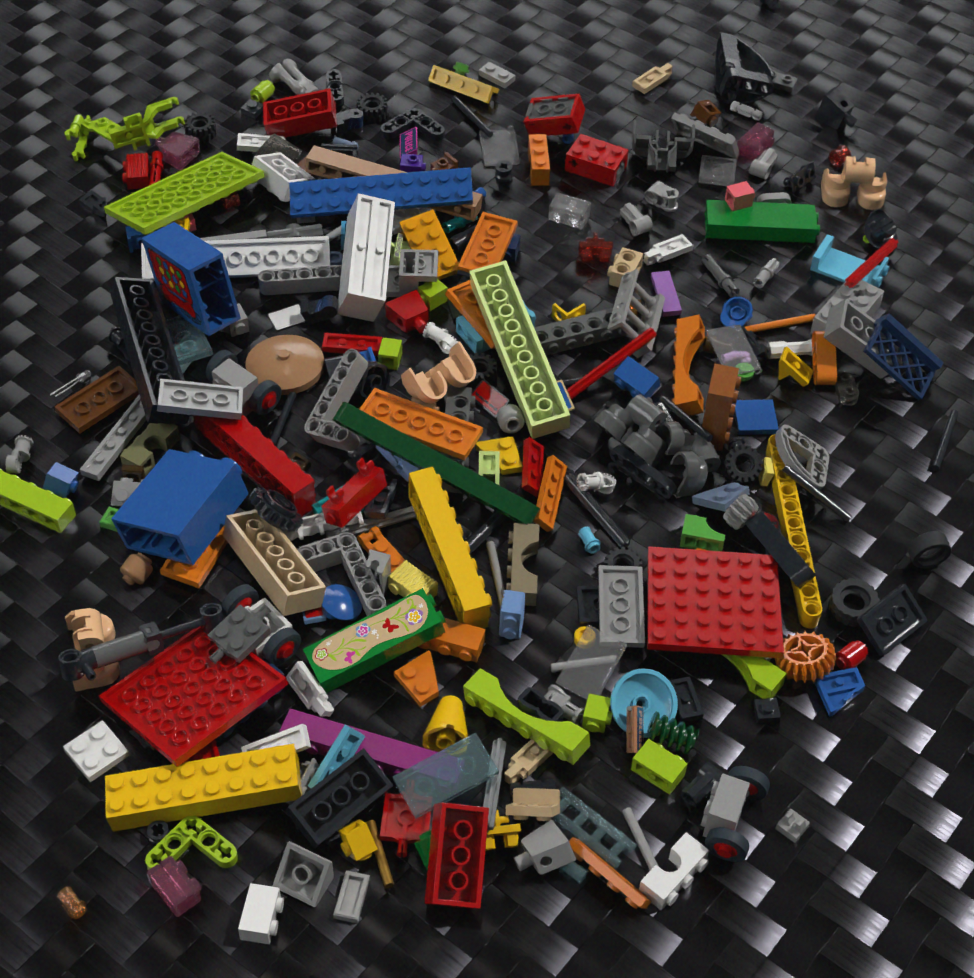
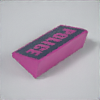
M417 127L400 134V159L402 154L417 155Z

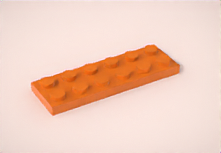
M377 388L372 390L360 407V410L420 443L464 461L483 433V427Z

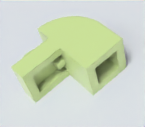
M479 451L478 474L498 485L500 451Z

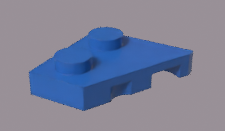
M857 667L830 672L829 675L823 676V680L816 678L814 682L829 717L837 713L865 688Z

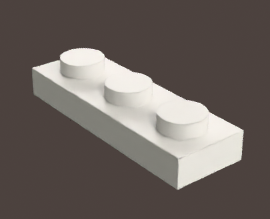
M300 724L242 746L241 749L242 752L294 744L298 753L311 748L307 726Z

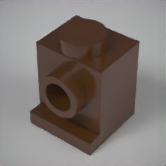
M703 100L697 102L690 115L692 117L696 116L705 125L713 127L717 124L721 112L710 100Z
M447 152L444 153V157L430 163V171L458 168V161Z

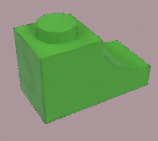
M686 514L680 547L722 551L725 535L711 529L706 522V518Z

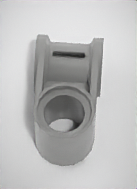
M657 181L645 191L644 197L650 204L667 212H674L678 209V203L676 202L679 197L678 190Z

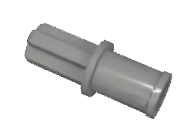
M775 258L760 269V273L753 280L754 286L762 288L773 277V273L779 267V262Z

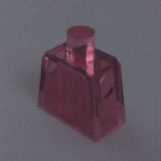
M172 132L167 138L159 137L155 141V145L159 147V151L163 154L162 160L180 171L200 153L199 139L189 135Z

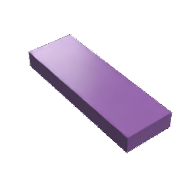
M670 271L652 272L651 280L656 295L661 293L665 297L662 316L681 315L682 309Z

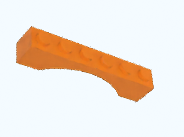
M700 315L677 319V327L674 328L676 355L673 356L676 367L673 370L675 384L672 385L675 398L672 399V402L689 416L703 413L704 398L698 385L689 376L693 356L705 341V326Z

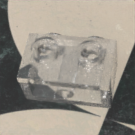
M557 193L549 206L548 220L583 229L590 216L591 202Z

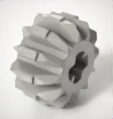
M744 494L739 496L729 506L723 518L727 524L737 530L742 528L745 522L756 514L759 507L754 499Z

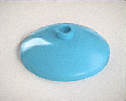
M651 669L630 671L616 682L610 698L611 712L616 723L625 732L626 708L633 705L637 706L638 700L642 701L644 709V738L650 737V733H647L650 720L656 711L659 712L660 718L663 715H667L668 722L676 716L678 702L675 689L671 682L657 671Z

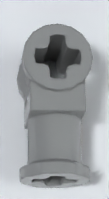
M550 685L548 692L544 696L546 700L557 703L564 711V718L577 725L581 721L585 709L578 708L570 703L571 697L565 694L560 687Z

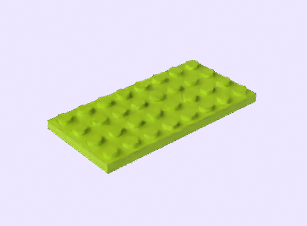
M220 152L104 206V210L109 216L145 235L151 234L154 230L165 227L175 220L182 219L191 212H197L200 208L211 205L220 198L228 197L229 194L240 191L249 184L257 183L258 180L265 176L263 170L224 152Z

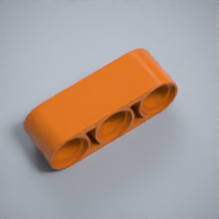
M813 331L812 362L814 385L834 386L837 381L836 346L824 338L825 331Z

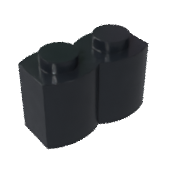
M527 687L518 697L517 708L522 712L542 720L563 722V709L557 703L546 700L544 695L537 689Z

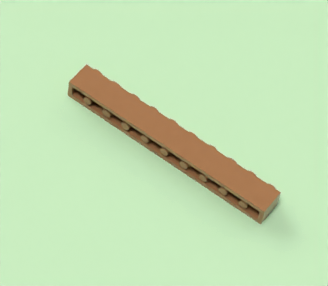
M315 145L306 156V172L328 179L408 173ZM473 192V204L427 208L474 221L481 209L483 194Z

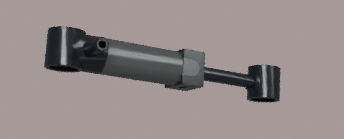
M216 603L205 604L200 608L198 619L162 631L159 630L153 621L139 626V631L80 651L76 649L65 650L58 656L62 678L66 681H76L85 674L87 679L92 681L96 678L95 669L145 652L149 656L163 652V639L202 627L203 632L209 634L224 620L222 607Z

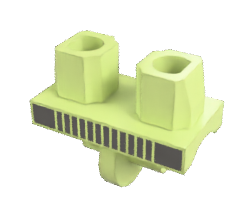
M398 233L396 242L392 243L391 241L389 265L400 266V250L410 249L408 243L403 241V234Z

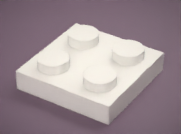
M103 720L63 746L64 751L90 782L130 756L129 751Z

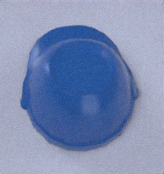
M743 297L729 299L723 304L720 315L722 324L730 329L742 327L753 317L752 304Z

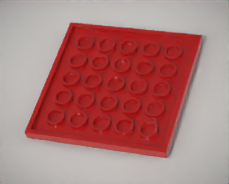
M648 546L647 649L783 659L784 646L778 563L771 555Z
M202 627L191 630L164 649L163 652L157 654L99 695L104 705L178 767L287 686L288 681L285 676L253 652L240 663L234 658L224 655L214 664L209 659V656L218 647L209 639L208 634L203 632Z

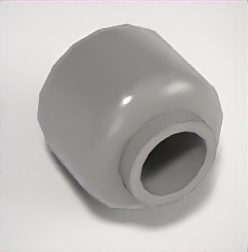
M507 404L502 406L497 412V421L503 432L508 434L517 433L524 426V416L518 406Z

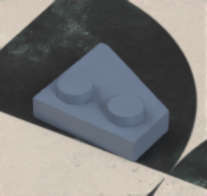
M730 483L692 496L693 504L726 512L739 496L749 495L750 493L748 486Z

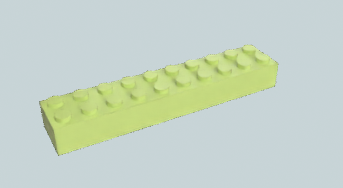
M507 261L470 270V285L519 408L524 416L531 438L534 439L570 428L569 410Z

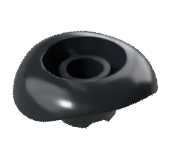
M882 209L874 210L868 216L864 227L869 243L874 247L880 248L890 238L898 240L896 234L897 226H895L893 219L889 218Z

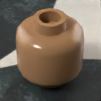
M139 552L138 554L129 555L120 568L121 573L124 575L122 579L132 586L134 583L143 584L153 571L152 561Z

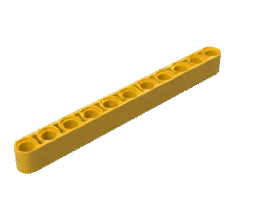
M774 434L768 440L766 457L772 458L774 475L771 483L781 533L815 573L796 482L781 471L785 464L778 453L775 441L776 434ZM816 576L800 589L791 580L799 622L805 628H815L819 623L822 613Z

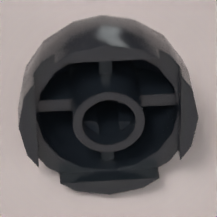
M367 361L368 367L355 389L356 394L361 398L367 399L374 388L386 392L391 378L390 373H387V366L376 361Z

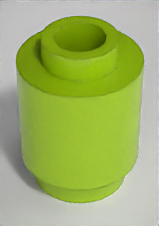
M269 80L261 81L250 91L251 99L263 104L275 91L273 83Z

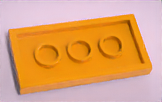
M433 209L399 222L410 249L438 250V280L457 274L459 262Z

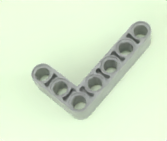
M349 349L344 353L304 426L305 431L317 442L345 451L355 450L360 443V439L355 433L338 425L332 419L342 402H349L368 367L367 360L355 349Z
M341 533L298 549L314 572L342 563L367 616L386 607V601L371 569L367 570V560L356 537L352 533Z

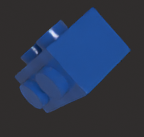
M629 356L613 373L615 384L623 390H628L633 398L639 394L645 398L651 397L660 387L659 377Z

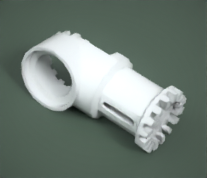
M429 322L425 326L426 329L423 331V337L435 340L444 353L449 354L450 349L458 343L454 336L451 337L452 335L448 334V330L435 326V323Z
M594 472L589 475L583 473L578 475L577 483L579 484L577 486H579L578 489L580 491L595 489L601 493L610 494L616 485V479L611 477L612 475L608 476V474L605 475V473L601 474L600 472Z

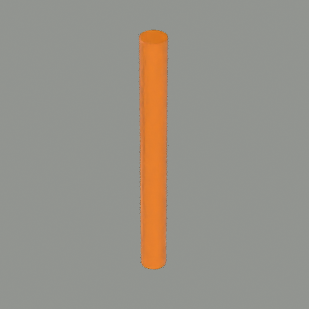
M816 314L745 326V329L748 332L751 330L754 333L812 322Z

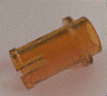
M65 887L58 893L59 896L57 897L67 908V914L70 917L77 919L85 914L87 910L86 903L79 900L71 887Z

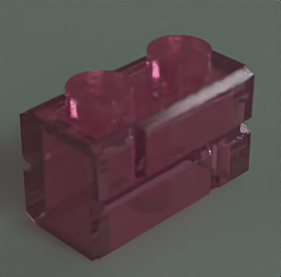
M759 122L756 123L738 140L740 155L746 156V158L752 161L756 159L767 147L770 148L775 140L773 138L774 130L765 127V125Z
M168 856L159 865L157 864L148 870L147 876L150 884L176 917H179L188 911L189 908L200 902L201 896L199 891L202 888L194 877L190 879L186 875L188 871L181 860L176 862L172 856Z

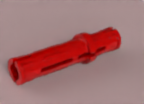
M160 151L152 153V160L149 164V185L160 181L161 172L163 171V154Z

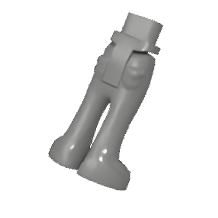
M285 59L282 65L277 63L269 73V79L273 83L277 84L283 80L296 95L319 91L313 82L297 69V64L292 59Z

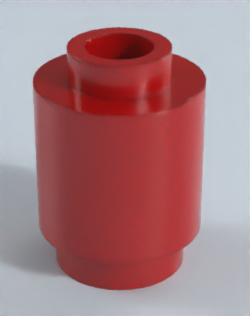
M852 641L836 653L835 663L841 670L854 668L866 659L868 649L861 641Z

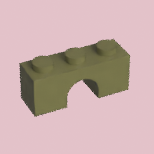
M150 423L145 431L138 435L128 448L123 450L120 455L122 466L123 464L143 466L146 476L155 466L151 450L162 449L167 452L180 440L178 426L175 424Z

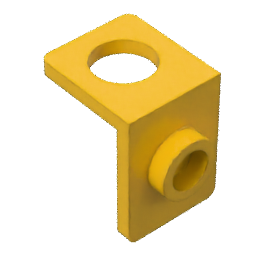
M554 303L552 305V318L558 322L585 315L586 305L583 303L567 313ZM557 311L561 314L562 319L558 317Z

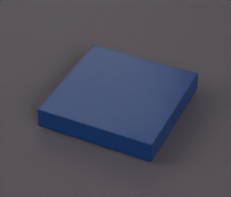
M773 399L737 400L734 416L738 435L776 434L779 428Z

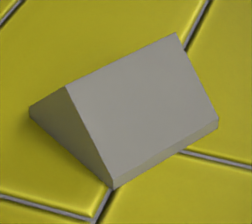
M289 841L287 842L272 887H278L280 891L316 907L334 878L332 861Z

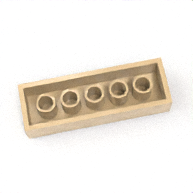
M257 510L226 515L223 531L224 538L283 616L322 607L326 586L281 529L267 523L258 515Z

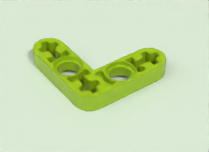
M187 816L146 855L145 861L149 872L161 874L192 844L222 868L234 866L238 856L235 846L197 816ZM190 825L191 827H193L194 825H196L197 832H195L193 829L188 830L187 826ZM206 837H213L216 840L212 846L202 844ZM172 840H179L181 842L180 847L177 849L168 848V844ZM219 847L221 848V851H222L223 853H225V854H229V853H230V854H231V857H230V858H228V857L222 858V853L218 850ZM154 859H156V860H160V859H161L162 863H161V864L155 863V864L153 865V860H154Z

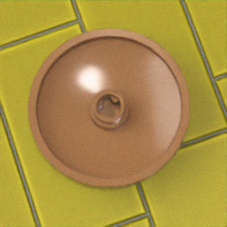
M279 335L263 340L252 348L246 358V370L258 378V385L263 381L271 380L281 387V395H288L291 392L299 393L307 390L321 378L324 372V356L319 346L305 337Z

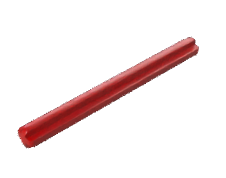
M890 238L845 279L844 285L853 288L897 247L898 240Z
M648 328L566 389L570 399L576 397L628 356L655 338L657 334L654 329Z

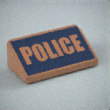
M633 705L626 708V752L637 753L644 745V709L641 706Z

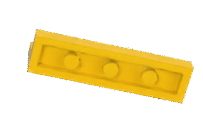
M433 65L428 79L429 82L486 103L490 102L493 92L498 94L499 91L496 87Z

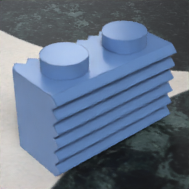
M503 591L499 622V635L507 639H519L521 637L525 610L524 592Z

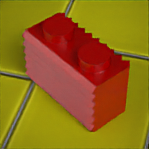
M148 153L127 154L126 161H123V170L126 172L123 173V183L127 184L128 190L143 189L149 186Z

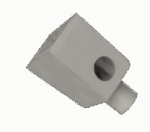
M553 820L548 821L521 840V844L525 852L514 858L520 871L533 865L539 874L547 873L576 860L568 839Z

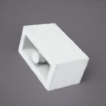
M250 883L238 927L240 940L270 944L271 937L276 936L278 929L277 913L282 912L284 898H281L278 887Z

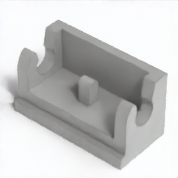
M370 549L366 568L367 570L371 569L383 596H385L388 589V576L391 574V555Z

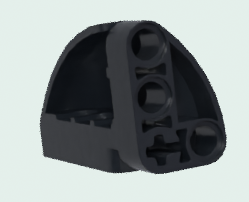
M720 32L716 46L715 81L716 92L720 93L721 100L727 104H731L733 101H737L740 104H748L772 94L774 91L772 82L774 74L766 60L739 38Z

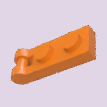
M377 526L370 528L368 533H362L357 536L358 542L367 552L371 549L391 555V573L405 561L381 534Z

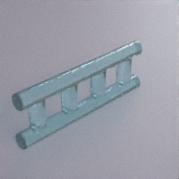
M562 787L560 789V796L562 797L560 800V814L553 816L554 819L612 866L618 868L622 862L617 857L624 848L632 852L637 844L565 787ZM570 804L581 812L573 821L562 813ZM588 818L599 826L591 836L580 828ZM606 833L617 841L610 850L598 842Z

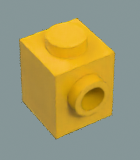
M360 819L338 830L343 841L340 845L347 857L350 856L356 861H362L369 858L372 852L378 850L367 824Z

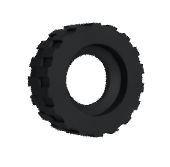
M844 579L837 583L832 590L829 599V610L839 623L856 627L860 626L857 618L879 602L880 599L878 598L877 591L868 582L861 581V579ZM848 595L857 596L864 601L865 606L861 610H853L844 605L843 599Z

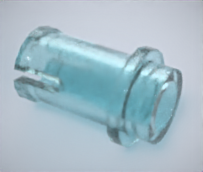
M575 861L559 867L560 872L564 871L578 881L579 884L583 882L589 870L583 868Z

